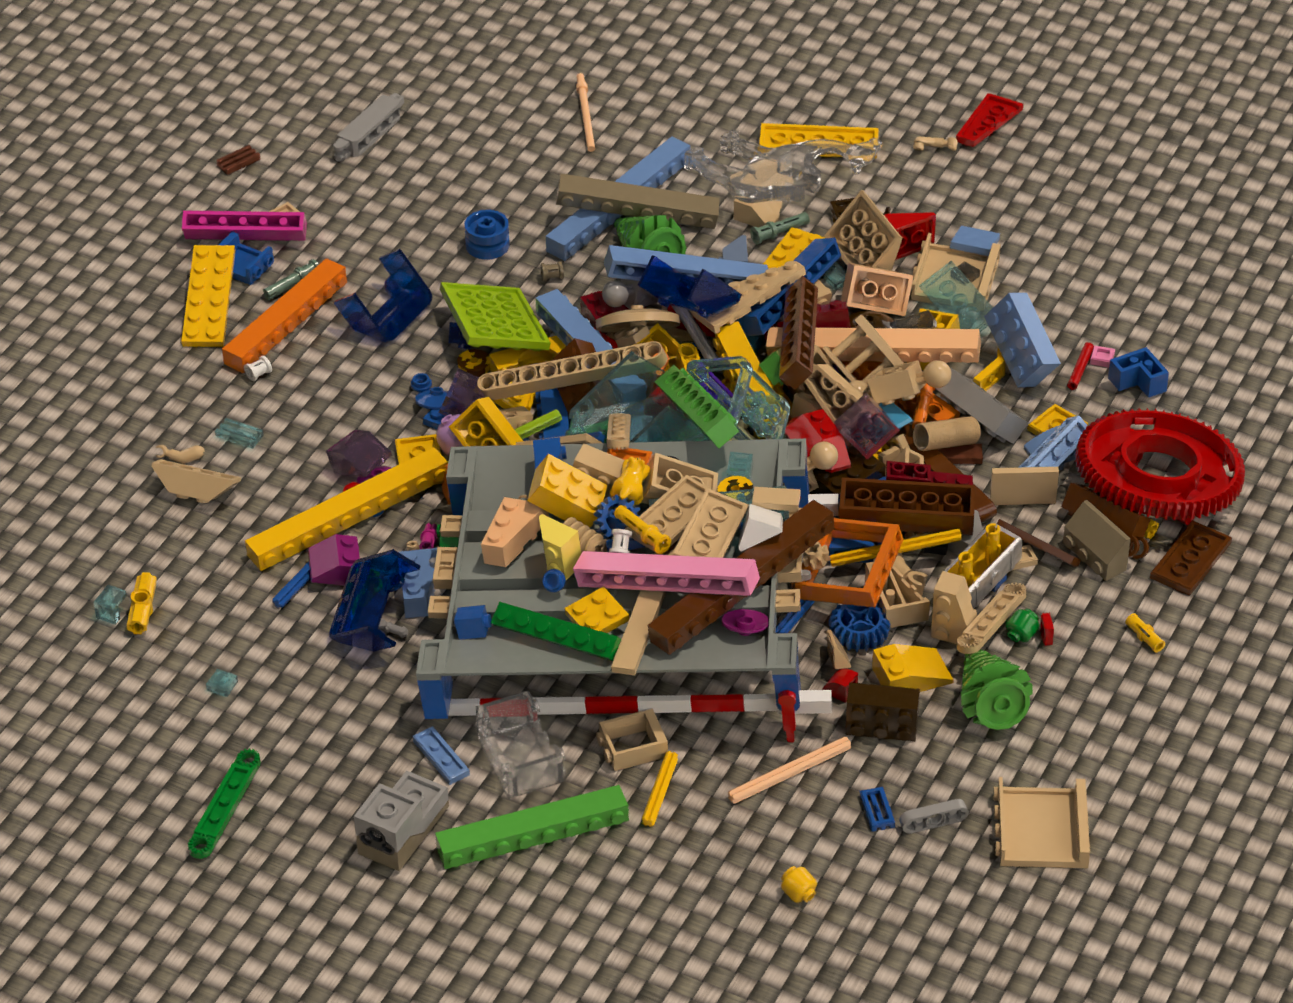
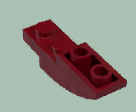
M886 461V480L973 485V475L931 471V465Z

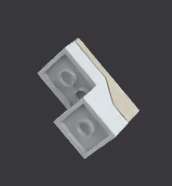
M407 770L393 788L379 783L354 815L358 854L400 871L449 807L448 787Z

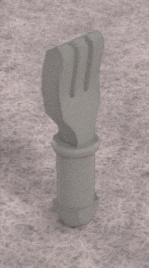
M371 615L364 623L365 627L371 630H385L387 633L390 632L400 637H406L409 633L406 627L386 622L385 619L375 615Z

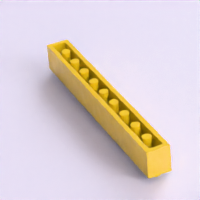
M433 447L245 540L247 556L260 571H263L442 482L445 465L448 464V461Z

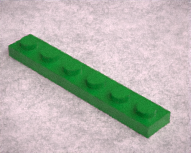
M500 601L491 620L494 626L610 661L614 660L622 640L615 635Z

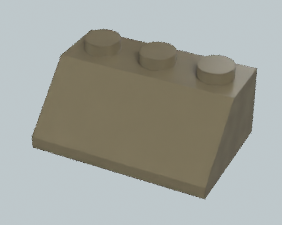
M1088 500L1084 501L1065 525L1063 543L1081 561L1090 566L1097 575L1107 581L1127 570L1130 538Z

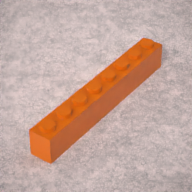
M327 258L323 260L222 348L224 365L244 374V365L252 364L258 361L259 357L265 356L275 345L279 344L283 338L305 321L308 316L330 299L333 294L345 286L347 283L346 267Z

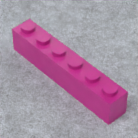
M183 211L182 231L185 239L224 240L231 232L239 234V240L306 241L307 221L304 212Z

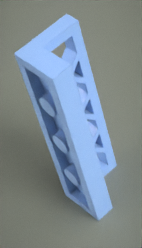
M1080 416L1067 418L1018 468L1059 466L1077 448L1080 435L1086 429L1087 424Z

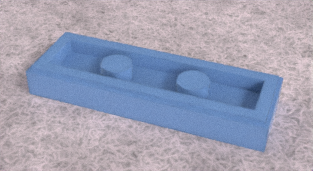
M433 726L413 736V742L449 785L470 775L469 768Z

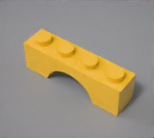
M556 335L548 338L551 342L549 350L533 351L524 348L521 350L509 348L489 354L490 371L496 372L503 367L512 369L534 363L548 362L566 345Z

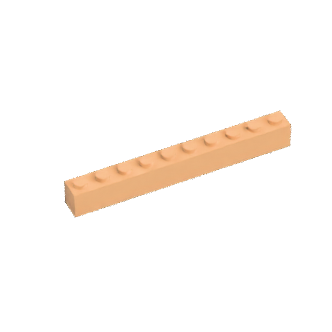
M770 327L768 329L766 342L767 356L781 347L783 327ZM816 328L815 345L825 355L826 352L822 349L823 347L827 346L832 351L852 334L856 328ZM874 328L903 362L917 360L919 362H932L939 360L945 363H979L981 347L979 329ZM862 335L838 356V359L840 361H853L870 346L872 340L868 335ZM880 350L878 353L875 352L866 361L884 362L883 359L886 356Z

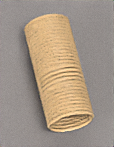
M972 416L925 422L915 426L913 440L916 447L921 451L970 445L978 442L981 429L978 421Z

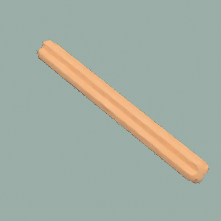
M845 736L728 791V798L733 804L738 803L849 750L851 742Z

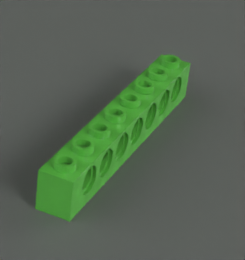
M673 365L654 381L664 394L718 449L739 432L734 425L737 423L735 418L694 380L683 367L679 370Z

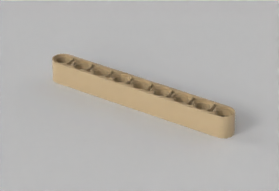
M651 341L486 373L479 377L477 385L485 397L497 400L659 369L666 365L668 358L661 344Z

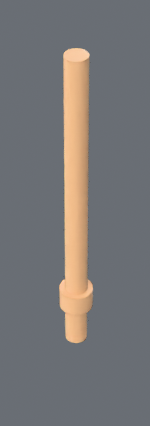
M579 73L576 76V90L580 97L587 150L593 152L595 144L587 99L588 86L584 75Z

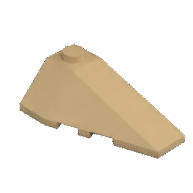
M770 172L743 189L734 200V220L756 226L757 228L769 221L777 222L788 178Z

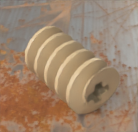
M574 517L568 518L563 523L578 531L581 554L583 551L607 552V539H604L602 534L590 529L589 526L584 525L581 521H577Z

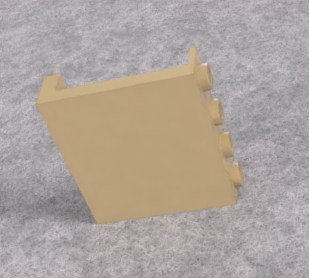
M928 233L926 241H922L921 253L917 257L918 266H914L913 269L914 279L911 286V300L984 312L999 264L1001 244L993 243L989 256L951 249L950 246L931 243V233Z
M999 777L998 787L994 786L993 800L998 801V805H994V819H999V823H995V838H999V842L996 841L995 855L1000 856V866L1088 868L1090 843L1086 779H1076L1075 789L1003 787V777Z

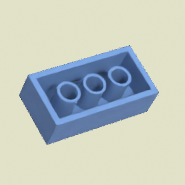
M1008 293L984 316L1017 387H1036L1061 364L1027 293Z

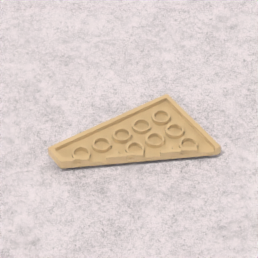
M789 261L784 266L769 268L765 273L750 275L743 281L731 282L728 286L721 289L715 288L707 294L692 296L690 300L684 303L692 316L716 334L720 332L721 326L731 325L737 319L749 313L751 306L755 304L761 305L767 299L779 293L781 286L791 285L802 275H806L805 267L797 261Z

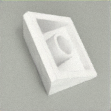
M749 504L742 529L740 530L739 550L742 552L783 532V516L781 513Z

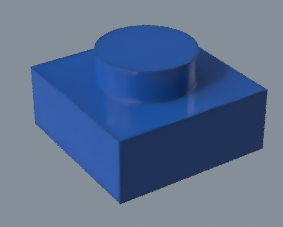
M431 409L424 416L423 424L437 430L441 420L449 414L452 415V412L445 409Z

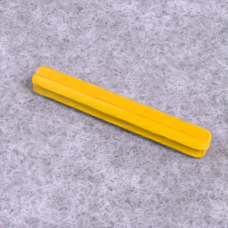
M668 751L665 753L642 816V824L644 826L652 827L655 824L678 761V754L676 752Z

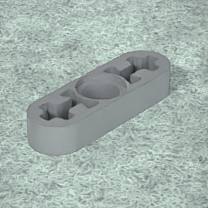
M954 799L908 810L899 817V822L905 833H915L961 822L968 816L969 811L963 800Z

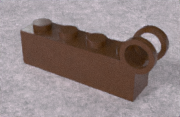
M1070 483L1061 506L1068 510V515L1073 516L1080 505L1088 500L1130 538L1128 558L1142 559L1148 554L1149 544L1144 535L1150 523V517L1144 514L1138 515V512H1131L1127 508L1121 509L1122 506L1114 505L1113 501L1107 502L1106 497H1100L1099 492L1095 493L1093 489L1083 484ZM1138 540L1142 541L1144 545V550L1140 555H1136L1140 548Z

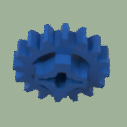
M614 495L612 498L607 497L598 504L599 510L594 512L598 519L593 523L600 527L596 532H603L604 539L610 538L611 540L613 539L612 529L625 530L628 527L618 518H615V509L609 511L608 508H617L623 505L639 517L640 515L637 512L640 511V507L634 508L635 501L633 500L629 503L627 498L619 500L618 495Z

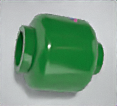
M1027 608L1016 610L1005 625L1008 637L1014 642L1021 641L1026 643L1030 641L1040 627L1038 616Z

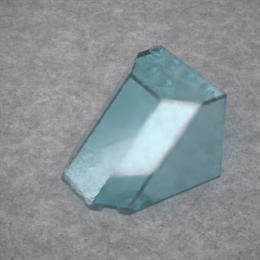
M633 351L570 410V428L565 433V436L601 431L606 436L604 443H607L609 415L625 413L631 415L630 443L710 440L654 382L665 371Z

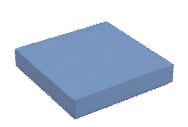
M961 226L951 240L950 248L989 256L992 244H997L1000 240V233Z

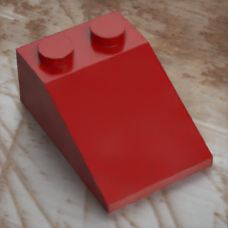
M934 212L890 213L884 215L902 237L895 260L921 251L922 241H926L928 233H931V243H935L936 214Z

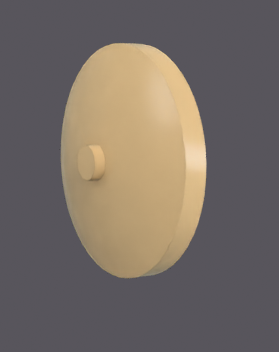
M643 305L631 306L630 310L618 311L597 319L596 330L605 333H616L621 329L627 331L633 326H637V328L647 326L648 330H650L657 323L664 330L680 326V315L664 310L644 309Z

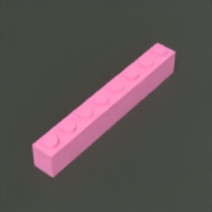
M583 551L573 568L578 587L593 588L604 586L605 588L751 596L760 579L755 559Z

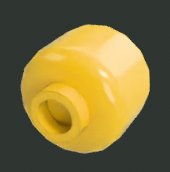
M793 866L782 875L781 889L793 902H809L816 895L817 880L806 868H796Z

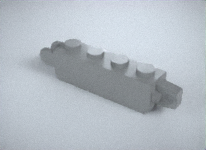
M393 93L388 97L382 94L367 109L362 111L357 118L337 134V141L333 144V149L336 151L334 159L343 161L349 156L358 157L400 120V107L404 104V96Z

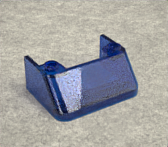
M401 249L379 258L390 274L384 283L385 290L390 298L373 315L370 314L356 293L333 302L353 330L384 343L394 340L432 302L430 289Z
M653 255L638 283L639 287L658 298L657 302L665 307L673 305L694 311L706 319L709 316L714 317L738 304L742 297L741 293L705 269L701 270L698 278L681 274Z
M394 549L356 560L349 570L329 631V637L338 643L372 652L395 647L396 642L385 636V632L378 629L390 592L396 591L404 585L405 574L420 570L421 566Z

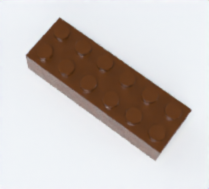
M842 478L839 519L898 524L900 530L905 532L939 533L960 529L961 535H973L976 485Z

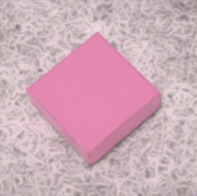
M1094 346L1090 365L1109 368L1110 359H1113L1115 355V349Z

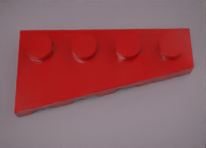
M987 93L957 133L956 139L958 143L975 147L1023 110L1024 103Z

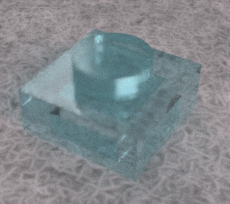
M217 669L206 683L207 691L228 697L238 683L237 675Z

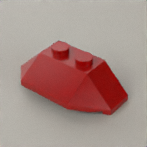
M823 409L794 417L783 429V434L787 439L806 438L807 457L810 456V451L815 444L823 441L833 444L838 451V460L832 468L826 471L833 473L851 468L843 435Z

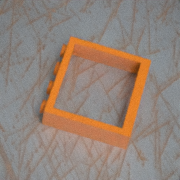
M834 518L835 529L818 541L821 547L827 545V548H829L833 538L882 543L864 587L856 588L813 583L819 570H813L810 565L805 567L802 562V569L811 572V579L795 582V589H800V599L875 608L904 540L898 524Z

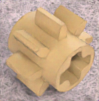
M816 542L813 547L803 552L805 567L810 565L813 570L824 568L827 561H830L827 545L821 547L819 542Z

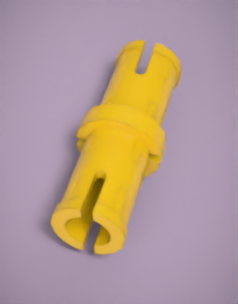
M1136 613L1127 617L1125 624L1137 634V638L1140 641H1144L1155 653L1160 652L1164 648L1165 641L1154 632L1151 625L1145 624ZM1141 628H1142L1146 633H1148V634L1150 635V637H1147V636L1141 631Z

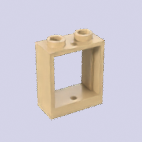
M653 709L599 722V732L596 733L599 746L604 747L605 760L607 763H611L614 771L664 759L665 753L668 752V741ZM643 731L647 732L651 741L649 744L619 752L615 751L611 742L612 739Z

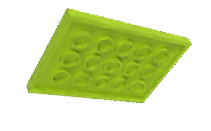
M441 282L439 290L468 345L473 347L490 346L496 349L510 347L514 350H521L522 348L533 351L549 350L551 342L520 288Z

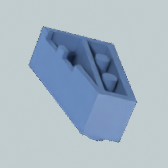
M437 548L398 552L405 618L428 616L430 596H435L433 584L434 568L430 567L429 559L436 557Z

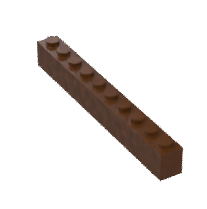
M813 499L783 522V532L750 547L739 555L737 559H755L760 579L754 590L766 583L769 578L780 572L807 549L813 547L824 536L830 534L835 529L833 511ZM689 593L647 625L649 641L670 655L747 596Z

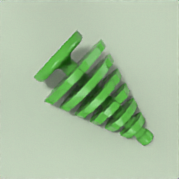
M666 215L638 216V218H618L614 222L623 247L677 254L686 253L685 237L681 234V228L673 218H669L668 221Z
M980 649L973 654H965L961 691L962 710L967 718L977 715L973 719V723L996 730L1011 728L1018 724L1027 714L1031 702L1030 695L1033 694V684L1028 682L1031 679L1027 672L1023 669H1018L1020 666L1000 659L1001 657L996 655L992 656L987 651Z

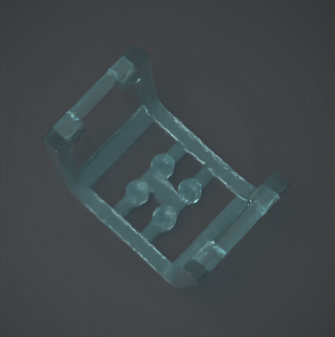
M742 356L691 360L688 363L686 371L698 383L704 382L718 396L717 401L735 418L737 423L742 414L744 423L749 424L755 430L758 437L783 439L790 415V405L783 396L777 394L753 370L751 363ZM740 369L732 398L709 376L708 372ZM751 377L770 395H765L763 391L754 392L749 387ZM737 426L736 428L739 432L730 439L750 440ZM704 433L681 441L711 440Z

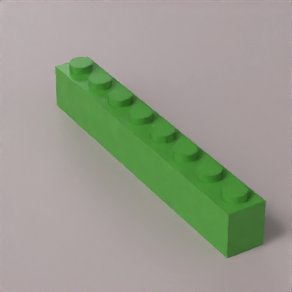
M620 785L436 832V849L444 870L627 822L629 821L628 803Z

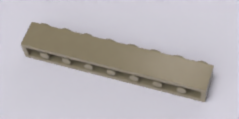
M561 173L557 188L556 205L633 217L666 215L668 221L669 218H673L679 224L715 229L719 216L720 198Z

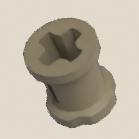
M562 261L548 265L541 263L543 282L551 278L564 279Z

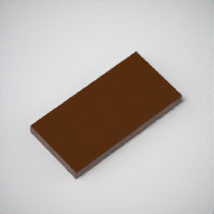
M1192 520L1151 571L1150 579L1190 596L1232 543V537Z

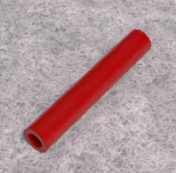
M1090 342L1084 344L1067 383V387L1071 390L1077 389L1093 352L1094 345Z

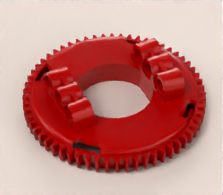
M1131 408L1128 412L1123 409L1121 413L1115 411L1114 414L1108 413L1107 417L1103 415L1100 419L1097 418L1095 422H1091L1083 430L1075 453L1076 467H1078V472H1081V477L1085 478L1084 482L1089 483L1088 487L1094 488L1095 493L1100 492V497H1106L1107 502L1113 501L1114 505L1122 506L1121 509H1130L1131 512H1138V515L1146 514L1147 517L1155 516L1156 519L1163 517L1165 520L1170 516L1173 520H1178L1186 525L1190 524L1195 516L1200 519L1201 515L1208 517L1209 512L1214 515L1216 510L1221 512L1222 508L1227 509L1228 505H1232L1233 501H1236L1237 497H1239L1245 480V465L1241 454L1238 453L1234 443H1230L1229 438H1225L1224 434H1219L1218 429L1212 430L1211 425L1206 426L1205 422L1200 423L1197 421V418L1194 420L1190 419L1189 415L1184 417L1181 416V413L1177 415L1173 414V411L1171 413L1164 410L1161 412L1157 411L1156 408L1154 411L1148 408L1146 410L1138 408L1137 411H1134ZM1131 425H1154V429L1134 430L1131 428ZM1145 452H1157L1181 460L1190 470L1182 476L1163 477L1147 473L1136 466L1140 463ZM1228 465L1229 471H1233L1232 477L1226 475L1223 466Z

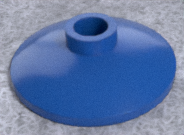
M432 387L430 390L418 393L415 397V402L427 409L442 410L457 405L458 398L453 393L444 391L441 387Z

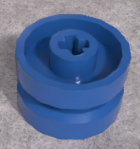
M489 209L474 212L466 218L464 222L466 250L471 256L489 260L501 257L508 251L510 247L509 224L504 214Z

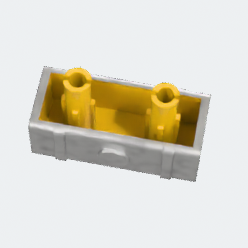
M991 522L944 570L945 572L965 577L972 597L971 604L973 609L981 603V600L1009 571H1012L1022 558V539L996 523Z

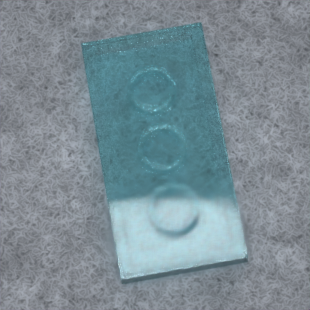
M952 261L948 262L919 285L922 292L940 312L958 315L960 329H979L981 332L988 327L984 316L993 308L992 305Z

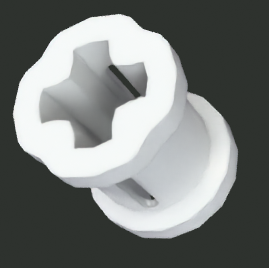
M261 356L258 361L244 365V370L251 381H256L262 374L271 373L272 366L265 356Z
M612 529L613 543L609 552L630 553L628 545L632 532L624 529Z

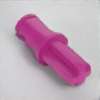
M430 523L426 524L424 531L420 535V549H423V547L424 549L434 548V544L438 540L437 525L435 523L432 525Z

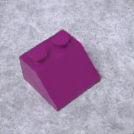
M335 534L308 549L310 576L313 583L345 586L360 572L361 563L357 536Z

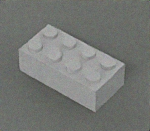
M950 367L952 375L949 383L942 388H935L942 393L940 397L949 404L954 405V408L962 414L974 417L979 425L984 428V431L994 438L996 437L1003 443L1007 440L1014 444L1028 425V422L972 380Z

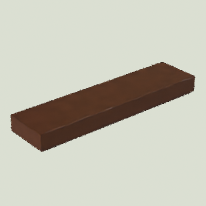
M1001 519L997 522V525L1019 536L1022 541L1074 567L1079 566L1081 560Z

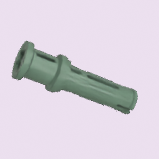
M802 212L775 223L771 221L766 222L765 225L758 228L754 226L750 229V235L753 242L758 245L763 240L775 239L778 234L789 231L791 227L797 228L807 225L810 219L806 212Z
M311 259L303 267L295 268L289 276L264 288L265 298L270 301L294 287L319 265L315 259Z

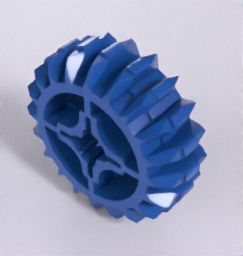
M879 603L876 604L875 608L837 604L835 610H832L829 619V630L834 633L843 647H847L848 651L853 648L857 652L859 649H864L867 652L869 648L876 649L877 645L882 646L884 640H887L890 623L889 620L885 619V613H883Z

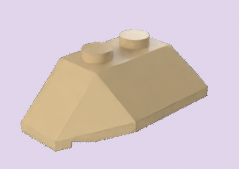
M162 459L152 462V468L168 492L176 494L178 498H196V501L200 503H209V501L218 498L241 481L239 476Z

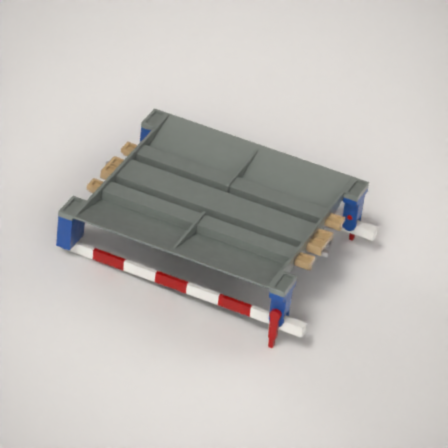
M806 438L729 440L719 449L712 441L629 443V448L652 451L653 455L656 452L665 456H674L680 461L718 473L717 487L722 480L730 476L746 477L752 482L753 488H783L784 483L785 489L801 490L798 511L814 499L833 511L834 516H839L838 494H809ZM607 443L586 444L604 452H607L608 449ZM561 444V446L566 447L567 459H563V462L573 466L574 460L583 444ZM533 445L451 447L446 480L453 515H442L440 533L441 537H459L458 547H438L436 557L429 559L430 567L434 568V589H452L451 596H430L428 617L436 619L447 618L445 639L421 640L416 677L425 719H448V716L637 713L653 709L654 713L777 711L778 714H782L783 730L786 731L787 742H794V731H796L795 714L832 713L831 690H801L797 633L775 634L776 613L801 611L800 589L778 590V583L802 582L811 579V572L802 569L803 553L786 565L780 572L769 578L766 583L756 588L751 596L743 598L732 609L724 613L726 614L738 609L759 611L769 618V626L765 630L752 633L749 636L740 635L738 632L731 631L723 626L722 617L724 614H722L715 622L709 624L698 635L692 637L681 648L670 655L648 640L636 672L772 671L775 694L451 699L453 688L452 676L613 673L611 668L613 661L500 628L493 624L488 629L486 637L459 640L454 622L458 607L485 605L487 614H490L491 618H493L500 601L573 623L566 616L564 608L600 588L578 587L575 574L573 573L565 581L563 589L559 592H549L546 590L542 582L543 576L547 572L541 530L537 532V537L533 541L529 540L523 546L524 550L507 567L484 564L481 543L504 497L518 499L520 495H529L535 473ZM642 502L639 505H633L634 508L640 507V511L637 512L638 515H641L651 506ZM610 507L608 510H614L616 507ZM772 510L781 513L783 522L797 512ZM549 513V518H552L562 524L565 522L557 516ZM595 524L590 527V529L595 531L600 528L599 525ZM737 530L724 558H737L746 551L741 552L739 550L740 530ZM647 547L628 550L633 554L655 553ZM606 588L626 610L630 618L640 590ZM667 591L657 617L689 593ZM628 622L608 632V634L622 639Z

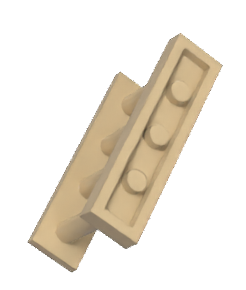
M862 315L855 319L858 324L856 330L831 351L827 346L822 348L826 352L825 356L831 365L835 363L850 381L856 380L851 373L871 355L881 350L886 357L883 359L884 362L862 380L867 385H869L867 379L878 370L905 364ZM862 335H868L872 340L870 346L845 367L838 359V356ZM871 397L870 400H869L874 406H877V405L881 404V403L874 404V401H873V398H872V397Z

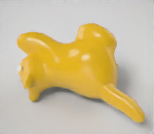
M632 456L624 460L621 476L614 481L610 490L611 497L618 495L621 499L635 501L634 505H639L642 502V483L650 473V467L645 465L644 460Z

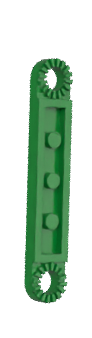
M248 748V750H241L237 754L234 763L231 764L195 828L193 836L189 839L188 850L192 857L202 859L212 853L260 767L261 760L257 750ZM247 758L254 759L252 763L249 762L250 764L243 762ZM198 844L206 845V847H204V849L201 848V850H197V848H195V846Z

